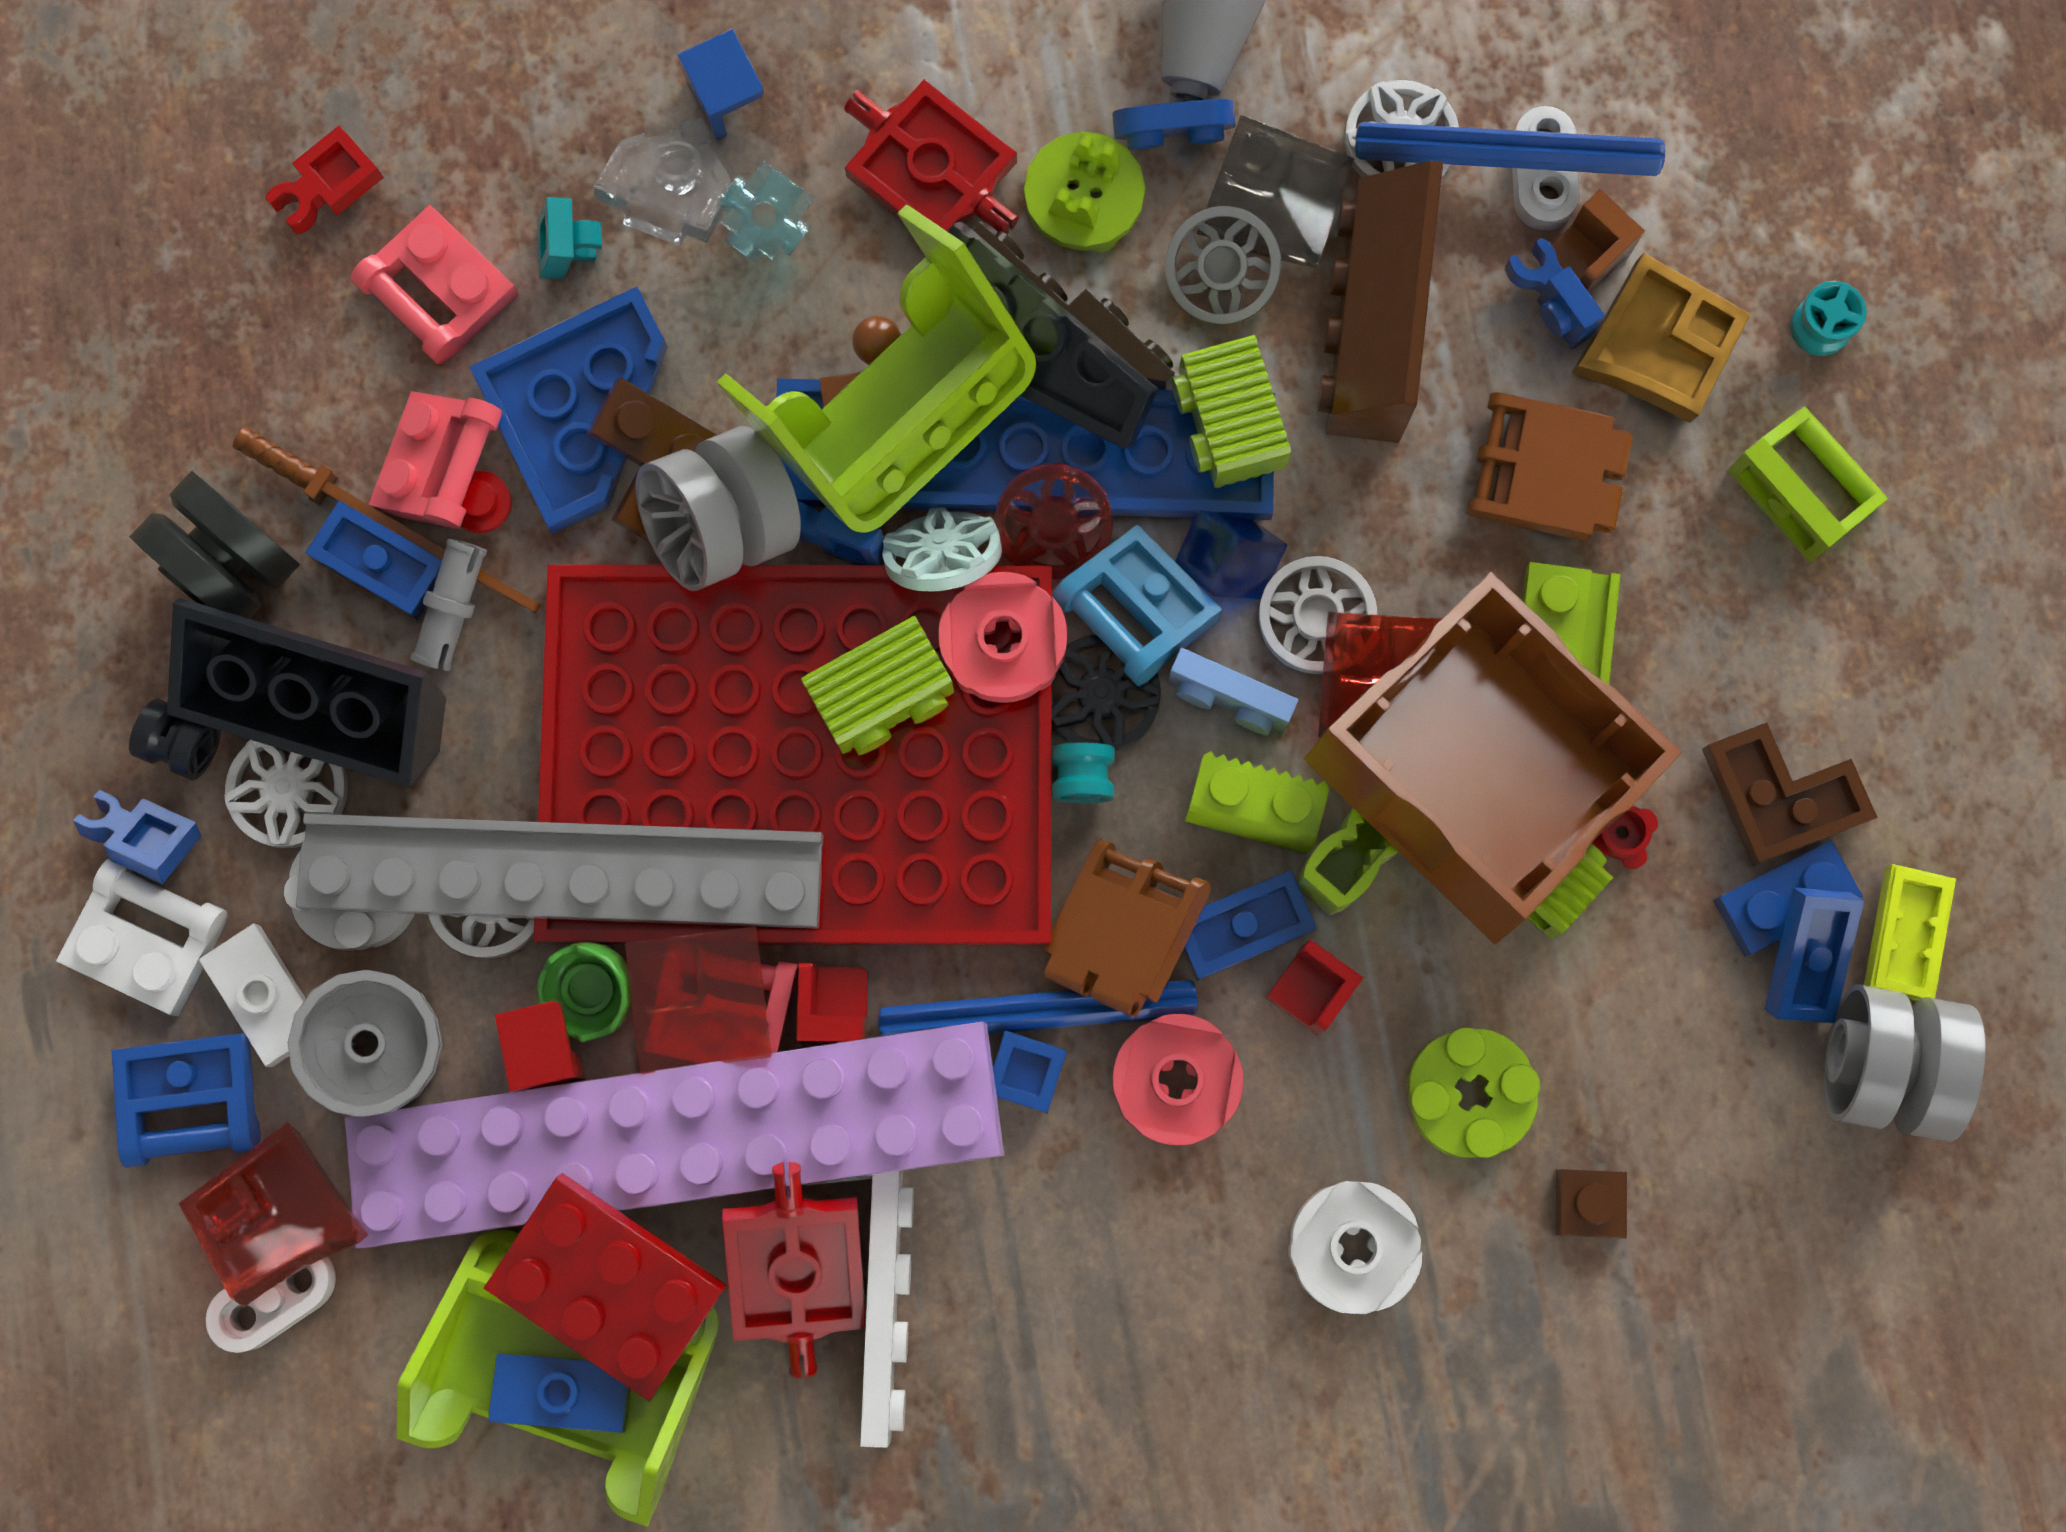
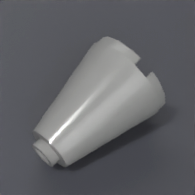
M1163 0L1161 80L1167 85L1172 86L1170 94L1173 97L1183 101L1206 100L1207 95L1213 96L1221 93L1266 0Z

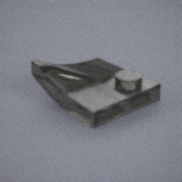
M1240 115L1206 209L1217 206H1231L1254 214L1268 226L1276 238L1281 253V261L1316 268L1355 158ZM1219 217L1204 223L1218 231L1220 239L1224 240L1226 230L1239 219ZM1248 224L1234 237V243L1240 247L1244 246L1252 225ZM1198 229L1196 234L1211 239V237ZM1259 233L1255 249L1251 253L1270 258L1268 246Z

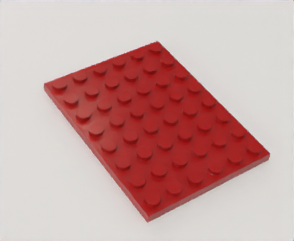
M548 564L538 822L822 832L824 838L821 859L822 877L819 929L534 918L533 942L537 944L592 942L597 944L660 945L691 943L693 945L1044 946V944H1051L1052 683L1031 697L1007 703L983 700L974 694L961 690L943 662L939 646V624L942 613L950 602L951 604L954 597L964 590V586L931 592L908 589L890 579L885 570V565H742L735 575L698 591H691L681 586L663 565ZM995 566L987 573L1012 572L1025 575L1037 582V586L1044 589L1052 598V566ZM915 616L953 682L954 693L945 697L948 706L934 717L921 723L915 724L913 719L909 717L893 728H889L892 737L886 743L868 753L858 755L855 748H853L851 751L842 754L809 696L801 678ZM1002 621L996 623L995 633L985 635L984 640L986 644L995 645L998 653H1008L1012 644L1021 642L1022 636L1021 633L1011 632L1009 622Z

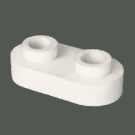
M1540 106L1529 110L1520 118L1515 128L1518 131H1536L1544 128L1553 133L1576 134L1574 123L1570 117L1563 111L1549 106ZM1512 168L1514 207L1518 217L1527 226L1536 230L1550 231L1561 227L1570 219L1580 196L1579 172ZM1542 186L1553 187L1559 197L1547 199L1540 193L1539 188Z
M308 1246L290 1247L278 1252L220 1291L212 1299L206 1312V1328L210 1338L218 1347L229 1352H246L262 1347L327 1302L332 1295L336 1282L335 1269L331 1260L322 1251ZM301 1267L308 1269L312 1275V1284L305 1292L299 1291L294 1284L295 1273ZM245 1305L252 1307L256 1313L255 1324L249 1330L244 1329L238 1321L239 1311Z

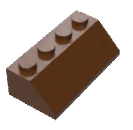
M1430 160L1359 178L1353 200L1342 199L1337 237L1348 238L1346 257L1335 258L1330 290L1331 295L1341 296L1339 317H1328L1324 341V353L1334 354L1332 376L1322 375L1317 402V412L1328 413L1325 434L1399 443L1417 406L1443 162Z

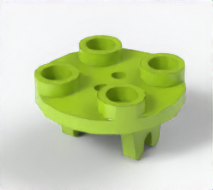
M1081 131L1061 135L1039 150L1028 166L1023 191L1028 221L1043 236L1064 248L1081 251L1092 250L1101 253L1114 248L1119 239L1130 232L1141 216L1146 187L1141 166L1126 146L1108 135ZM1076 184L1078 188L1071 190L1068 188V185ZM1098 192L1101 194V197L1095 199L1091 197V194Z

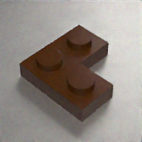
M622 377L614 381L586 433L640 467L681 449L695 452L697 445L701 441L717 436ZM636 473L611 520L650 542L637 505Z
M1767 722L1702 748L1752 866L1878 818L1852 759L1793 781Z

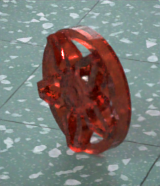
M1053 463L1028 469L1016 476L1006 486L997 503L995 524L999 531L1002 552L1013 565L1052 566V580L1065 579L1109 546L1113 531V513L1107 494L1094 478L1077 468L1069 466V464ZM1045 479L1041 487L1042 499L1033 491L1022 490L1031 483ZM1055 479H1063L1065 491L1062 497L1052 496L1051 494ZM1073 483L1083 487L1093 498L1080 497L1072 503L1071 501L1075 496ZM1016 500L1030 503L1033 507L1030 512H1025L1011 501ZM1082 509L1101 510L1086 519L1079 518L1078 514ZM1006 513L1018 524L1027 525L1021 528L1014 543L1011 542L1006 531ZM1103 524L1099 539L1087 553L1084 537L1078 531L1089 532ZM1031 536L1037 544L1020 552L1026 539ZM1074 542L1079 559L1073 556L1065 547ZM1047 549H1051L1054 555L1065 564L1047 565L1033 561V559L1044 555Z

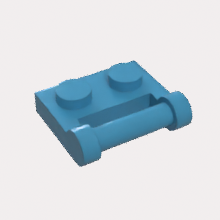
M1138 524L1063 579L1052 594L1053 598L1065 612L1073 610L1125 664L1124 673L1137 686L1145 684L1154 677L1166 662L1179 653L1181 647L1186 648L1220 621L1223 610ZM1102 584L1155 639L1143 647L1091 594V591Z

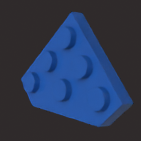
M638 286L469 366L486 402L495 405L503 411L498 427L552 534L610 506L627 458L588 436L586 433L616 379L622 377L646 393L651 394L666 353L667 344Z

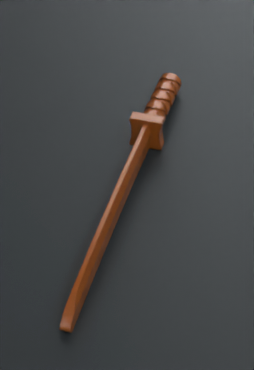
M243 427L236 435L232 445L234 449L241 451V453L251 459H256L258 463L268 469L271 468L278 475L284 478L287 477L295 485L303 487L305 489L303 493L309 496L310 501L321 506L326 496L337 502L340 500L441 560L443 559L446 549L334 485L338 477L333 474V470L321 464L318 469L314 468L309 463L303 460L300 461L292 453L283 451L275 443L266 441V438L256 432H252L247 427ZM479 570L476 581L533 613H536L541 606L535 600L486 572Z

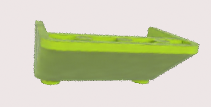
M493 1230L480 1235L470 1245L397 1385V1439L422 1448H439L452 1444L459 1438L472 1413L489 1418L497 1353L587 1360L483 1289L518 1236V1233L508 1230ZM712 1308L650 1402L630 1389L624 1433L504 1424L612 1461L605 1482V1498L609 1507L618 1516L648 1527L663 1492L717 1337L719 1318L715 1308Z

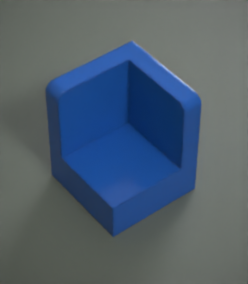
M733 28L677 54L685 80L716 140L727 135L722 119L723 115L749 104L764 95L763 86Z

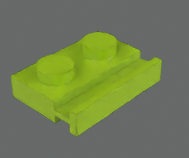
M1529 562L1525 568L1522 601L1559 635L1571 654L1587 670L1609 685L1621 574L1611 573L1610 575L1592 573V570Z

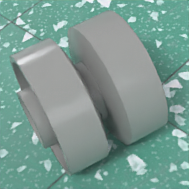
M739 426L701 441L697 445L695 452L681 449L642 465L637 472L635 484L636 499L648 539L665 569L681 586L688 590L698 591L738 573L742 564L756 566L789 552L796 547L799 541L801 531L800 512L790 478L771 445L752 428Z
M1855 984L1850 987L1839 1004L1835 1023H1832L1827 1043L1823 1090L1825 1105L1830 1118L1838 1122L1875 1129L1885 1128L1894 1118L1896 1127L1903 1134L1944 1142H1953L1958 1139L1968 1126L1974 1113L1983 1080L1985 1033L1978 1010L1972 1005L1930 997L1921 998L1912 1007L1909 998L1902 992Z

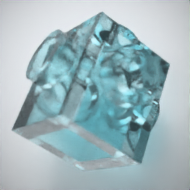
M762 161L749 181L738 174L718 204L719 207L728 212L721 221V224L731 230L724 241L754 262H756L761 253H764L772 260L779 250L790 256L810 227L801 217L815 197L768 163ZM761 203L770 204L776 211L774 224L767 228L757 226L752 219L753 209Z

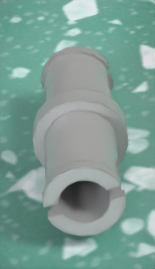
M447 538L446 550L433 591H426L423 599V604L428 606L415 651L412 652L410 659L436 669L439 665L440 669L450 671L452 667L451 661L464 619L472 618L475 605L470 603L483 557L486 556L487 550L464 541L459 543L456 539Z

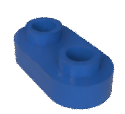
M1206 99L1141 105L1112 112L1114 138L1127 140V148L1129 150L1159 148L1164 146L1163 137L1187 135L1188 144L1192 145L1216 143L1225 140L1224 130L1236 126L1234 101L1231 99Z

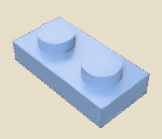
M1182 647L1173 664L1168 680L1169 684L1178 687L1176 695L1182 700L1203 709H1211L1213 703L1236 713L1234 718L1236 723L1262 735H1269L1271 729L1283 734L1299 700Z

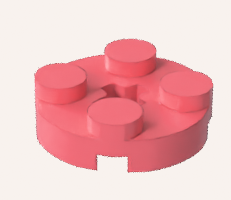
M1012 572L985 574L980 579L965 585L964 590L954 597L951 604L950 602L942 613L939 624V646L945 667L954 677L960 689L969 694H974L983 700L1002 703L1026 699L1039 690H1043L1051 685L1056 672L1064 661L1067 647V626L1063 611L1053 596L1051 598L1044 589L1037 586V582L1025 575ZM1009 622L1010 631L1021 633L1022 636L1021 642L1012 644L1008 653H998L995 645L986 644L984 640L985 635L995 633L996 623Z
M1163 1015L1140 1026L1123 1043L1113 1067V1093L1123 1118L1142 1136L1164 1145H1191L1216 1134L1236 1112L1243 1092V1069L1231 1043L1212 1023L1192 1015ZM1174 1061L1186 1063V1074L1196 1077L1194 1090L1184 1089L1180 1099L1169 1097L1168 1086L1159 1083L1160 1071H1171Z

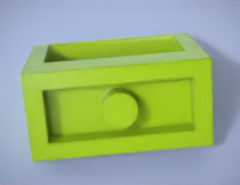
M1806 406L1758 440L1727 470L1809 563L1814 561L1889 499ZM1793 432L1860 505L1841 522L1832 515L1773 449Z

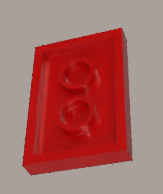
M561 1173L554 1179L483 1289L650 1402L718 1301L727 1284Z

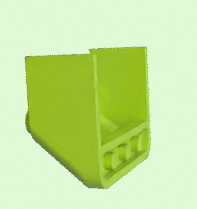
M907 204L897 214L926 256L909 272L900 289V307L911 323V326L821 410L818 404L806 394L791 391L781 394L765 406L726 373L717 381V384L752 428L771 445L778 457L838 519L853 531L860 533L876 530L886 523L1025 391L1032 381L1036 369L1034 352L966 245Z

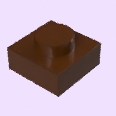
M1556 1169V1235L1627 1239V1172Z

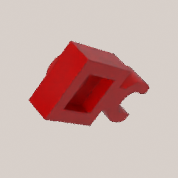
M338 125L292 162L302 177L296 182H282L275 185L267 193L265 199L276 212L284 209L289 203H299L297 211L285 220L294 233L299 235L308 231L314 225L318 216V209L324 204H327L337 216L384 177L377 166L343 128Z

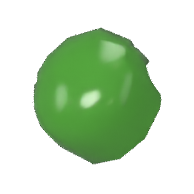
M592 942L574 943L555 952L544 963V969L541 971L537 982L538 1003L557 1001L562 1004L568 1036L581 1042L598 1039L613 1033L625 1022L635 1001L634 974L623 956L610 947Z

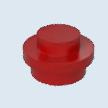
M474 471L462 503V507L466 509V514L461 527L466 531L482 534L496 530L507 520L512 509V496L509 488L500 477L487 471Z

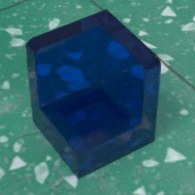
M1197 510L1175 562L1195 583L1213 596L1259 600L1268 582L1274 576L1288 544L1254 520L1219 512Z

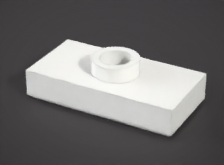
M253 923L201 957L199 961L266 1067H274L289 1057L287 1042L294 1014L306 997L262 927Z

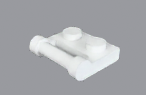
M107 859L97 871L92 885L93 891L56 961L164 1013L179 1017L204 968L199 959L214 949L225 927L228 912L211 903H205L200 906L132 874L131 869ZM121 897L188 928L189 937L184 947L114 915L113 912Z

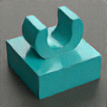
M546 198L537 219L539 278L564 280L572 260H596V249H601L602 247L601 223L591 220L573 222L572 199Z

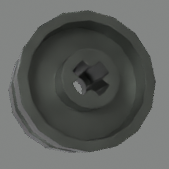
M193 471L170 493L172 505L196 527L188 534L166 515L151 513L129 536L160 565L158 570L193 601L251 619L261 608L259 595L236 574L244 567L266 586L279 588L301 565Z

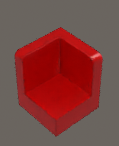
M1309 939L1298 951L1265 998L1318 1036L1328 1029L1364 977Z
M799 963L796 1041L802 1045H829L867 1039L869 974L865 968L816 967L813 963Z
M549 1001L494 1014L510 1092L586 1080L581 1054L571 1051L563 1006L560 1002Z

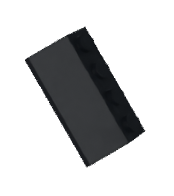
M178 598L173 603L167 715L409 788L440 752L446 697L428 672Z

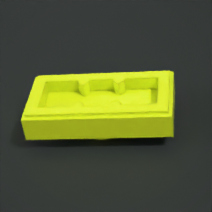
M1895 864L1885 867L1864 985L1902 992L1907 995L1911 1003H1916L1923 997L1935 998L1956 878Z

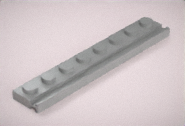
M304 814L303 824L306 825L305 841L301 843L296 907L302 910L819 929L822 877L821 859L824 838L822 832Z

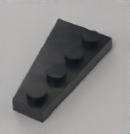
M963 221L954 223L950 234L966 245L1034 352L1036 359L1035 373L1029 386L1020 396L1126 450L1134 446L1158 388Z

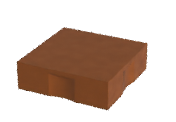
M1490 572L1433 627L1408 658L1398 667L1387 671L1326 730L1303 760L1495 945L1529 917L1583 859L1589 845L1634 805L1678 758L1682 751L1614 687L1606 684L1587 670L1571 654L1559 635L1501 580Z

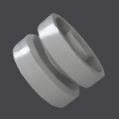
M371 970L336 975L312 990L294 1014L287 1042L292 1072L306 1094L331 1112L356 1117H369L395 1112L420 1097L437 1074L444 1046L439 1018L426 997L395 975ZM362 1031L374 1033L378 1039V1048L370 1056L362 1057L354 1051L359 1046L354 1041V1038Z

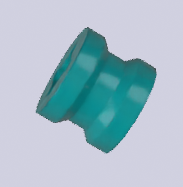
M1835 280L1821 283L1811 290L1806 299L1800 303L1792 314L1790 323L1792 338L1801 349L1809 354L1817 356L1835 354L1846 346L1849 340L1859 332L1865 323L1867 309L1864 298L1856 288L1848 283ZM1820 315H1821V318L1824 320V323H1823V326H1822V327H1821V323H1820L1819 320H1818V316H1820Z
M1065 743L1053 746L1052 762L1058 767V779L1052 784V800L1083 804L1103 803L1114 800L1115 785L1108 779V768L1115 761V747L1099 743Z

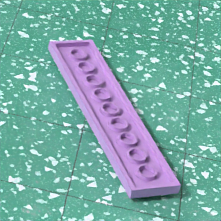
M983 1021L398 1109L395 1112L369 1117H345L356 1249L524 1226L554 1179L561 1173L621 1212L774 1189L772 1167L781 1162H784L786 1186H790L789 1162L800 1164L801 1185L1005 1156L987 1023Z

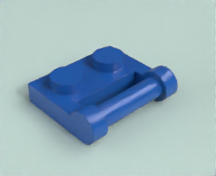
M239 1033L111 1050L118 1153L124 1167L144 1166L149 1163L150 1158L225 1148H232L236 1154L253 1152L259 1149L261 1131L258 1117L255 1114L250 1041L246 1034ZM227 1103L228 1122L148 1132L145 1128V1113Z

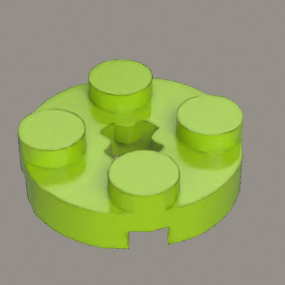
M1461 1028L1433 1039L1420 1050L1408 1071L1406 1095L1408 1094V1106L1412 1113L1411 1118L1415 1128L1431 1146L1447 1155L1457 1158H1490L1516 1145L1528 1132L1536 1116L1538 1094L1540 1091V1079L1537 1072L1531 1067L1527 1056L1515 1043L1494 1031ZM1476 1077H1479L1485 1082L1483 1092L1488 1097L1485 1107L1475 1104L1466 1111L1459 1106L1462 1094L1455 1086L1460 1079L1471 1082Z

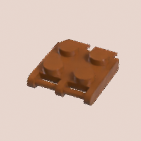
M1491 393L1487 407L1493 413L1486 445L1479 447L1477 461L1482 463L1475 498L1468 500L1466 514L1475 518L1586 542L1592 536L1593 531L1612 533L1616 527L1623 487L1602 481L1603 478L1622 480L1625 477L1633 434L1613 429L1614 416L1506 393ZM1507 414L1510 416L1507 430L1504 434V446L1501 448L1499 447L1504 417ZM1494 467H1499L1495 489L1492 493V501H1489L1488 496Z
M1104 839L1097 840L1051 930V944H1044L1042 951L1051 956L1045 968L1044 977L1085 997H1088L1091 993V998L1097 1002L1135 1018L1141 1011L1146 999L1155 1003L1158 1002L1210 895V882L1198 877L1188 881L1163 871L1161 862L1151 858H1146L1141 862L1116 852L1113 843ZM1112 863L1136 873L1134 879L1108 869L1110 864ZM1161 883L1181 891L1184 895L1182 899L1156 889L1157 884Z

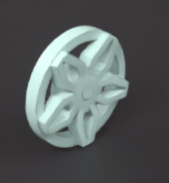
M945 507L931 508L927 516L915 519L903 525L895 532L887 533L883 540L882 555L885 570L892 581L908 589L931 592L962 587L980 579L998 563L1002 553L999 531L990 516L982 517L968 512H948ZM988 540L989 545L981 555L976 548ZM896 556L906 559L903 567L896 563Z

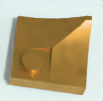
M1643 253L1634 263L1605 318L1572 373L1581 378L1631 394L1691 423L1702 411L1751 314Z

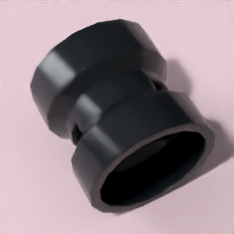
M157 698L150 701L139 714L130 735L129 751L132 756L151 764L159 761L169 764L171 772L193 781L198 779L211 764L218 749L221 731L167 715V702Z

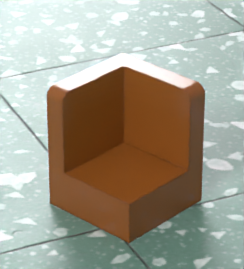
M1599 189L1583 204L1573 224L1551 245L1563 270L1570 266L1590 294L1632 253L1645 230L1602 189Z

